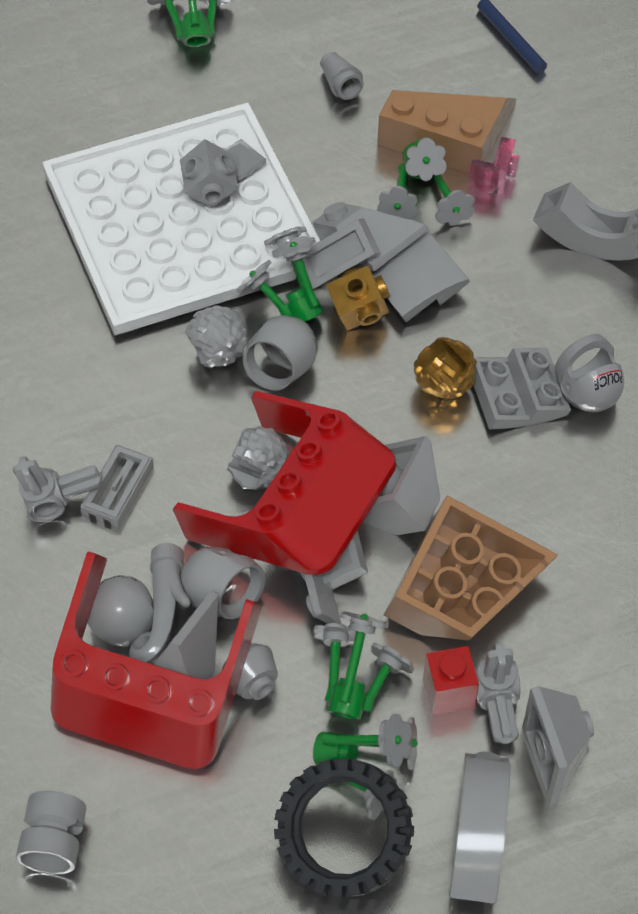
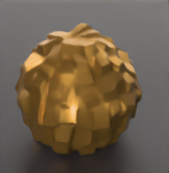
M447 337L437 338L434 343H431L430 346L425 347L420 352L418 359L414 362L415 380L425 393L445 399L461 397L466 391L471 389L476 380L475 366L477 361L473 358L474 352L460 340L455 341Z

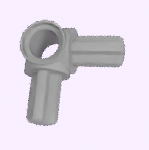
M25 456L19 458V464L13 467V472L20 482L19 493L26 503L29 518L36 522H48L58 518L63 514L64 507L68 505V498L100 488L102 485L101 475L94 465L59 476L57 471L50 468H40L36 460H29Z
M496 643L493 646V650L487 652V657L479 665H474L479 682L476 704H480L482 709L488 710L493 740L501 744H509L511 741L517 740L519 736L513 705L520 699V678L516 662L513 661L512 649H505L503 643Z

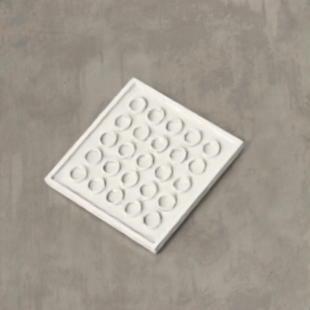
M248 102L42 162L45 177L114 335L260 291L259 287L253 291L249 287H245L239 293L236 289L249 276L250 271L256 270L268 260L272 263L266 270L269 277L265 282L270 287L297 279L291 261H287L283 256L278 258L272 256V251L277 249L278 246L273 244L265 246L264 244L265 240L277 233L297 226L306 227L307 231L301 233L299 237H314L316 243L320 241ZM204 139L224 150L242 139L266 158L265 164L242 180L237 181L238 188L214 208L198 200H193L185 194L180 165L181 158Z

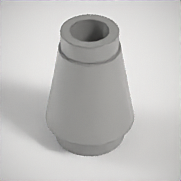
M336 52L325 54L320 61V65L332 93L336 97L345 100L358 96L364 86L362 72Z

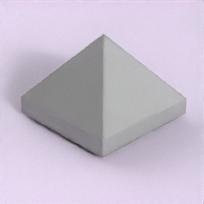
M242 139L225 149L233 156L237 181L242 180L266 163V158Z

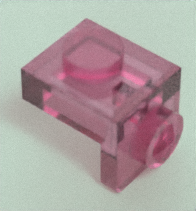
M501 137L494 163L476 159L472 160L468 181L469 189L500 196L504 195L509 176L516 177L520 156L514 155L516 139Z

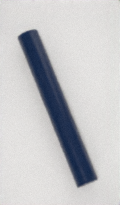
M481 0L477 5L480 12L537 74L544 72L547 68V63L489 0Z

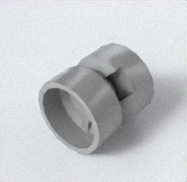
M38 791L32 793L28 798L24 822L30 825V828L24 829L21 832L16 853L17 862L30 870L40 873L66 874L72 872L75 869L79 850V840L75 837L82 833L87 810L86 804L81 799L62 792Z

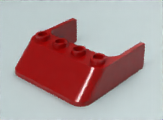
M255 391L251 396V400L261 426L273 428L275 432L301 438L256 506L244 515L227 516L177 502L173 512L185 538L189 541L210 547L226 548L238 555H245L252 559L308 575L324 574L331 570L338 562L394 473L397 466L394 453L349 415L340 410Z
M88 551L53 657L50 707L52 718L57 725L64 729L191 769L207 767L217 755L262 605L246 599L227 662L222 672L217 676L206 680L175 672L92 646L83 641L82 638L107 562V558Z

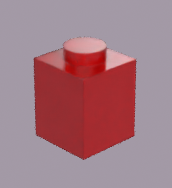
M469 646L426 653L423 679L432 714L438 715L475 708L479 682Z

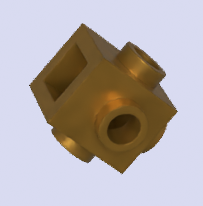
M368 265L363 268L350 269L341 278L326 284L336 311L347 331L360 325H371L377 322L382 315L389 313L384 300L390 297L388 288L382 275L374 278Z

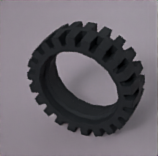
M334 759L319 762L320 764L308 767L303 770L301 776L295 777L289 783L291 787L288 791L283 792L279 800L282 802L281 808L277 809L274 820H278V829H274V837L276 840H279L280 847L277 850L280 858L285 859L287 863L285 867L290 874L298 878L297 881L303 886L309 887L314 892L322 895L348 898L378 890V888L390 882L397 872H400L405 864L404 860L410 854L412 848L410 842L411 837L414 836V826L411 822L413 813L412 808L407 804L406 799L408 798L403 789L398 787L397 782L390 775L383 772L382 769L363 761ZM337 782H354L369 789L381 802L387 818V839L380 855L367 868L352 874L334 873L321 867L308 853L302 837V820L309 801L322 788Z

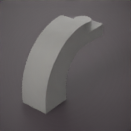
M571 182L544 193L533 221L555 241L573 251L599 259L622 261L638 258V209L629 212H616L599 207L588 200Z
M492 752L465 753L450 898L496 904L506 831L511 762H509L508 758H500L499 755Z

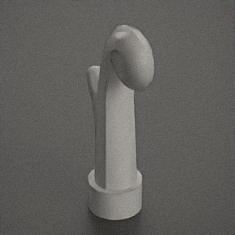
M162 543L155 546L151 551L150 571L153 575L154 608L152 630L142 633L133 641L129 649L130 658L146 663L157 659L169 641L177 602L185 608L190 606L191 602L183 590L180 578L184 566V552L175 544Z

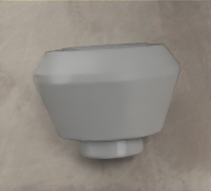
M257 643L250 645L236 694L244 699L254 698L255 700H260L274 690L278 672L270 647Z

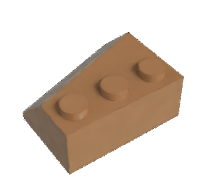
M392 90L379 114L377 145L403 153L404 149L417 139L431 138L435 146L441 145L444 147L446 153L443 159L448 168L479 177L516 104V98Z
M447 495L429 524L384 616L422 636L470 641L554 561L558 554Z

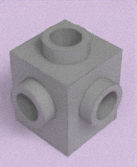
M204 139L180 159L185 194L191 199L198 200L214 208L238 188L235 173L236 167L232 154L210 141Z

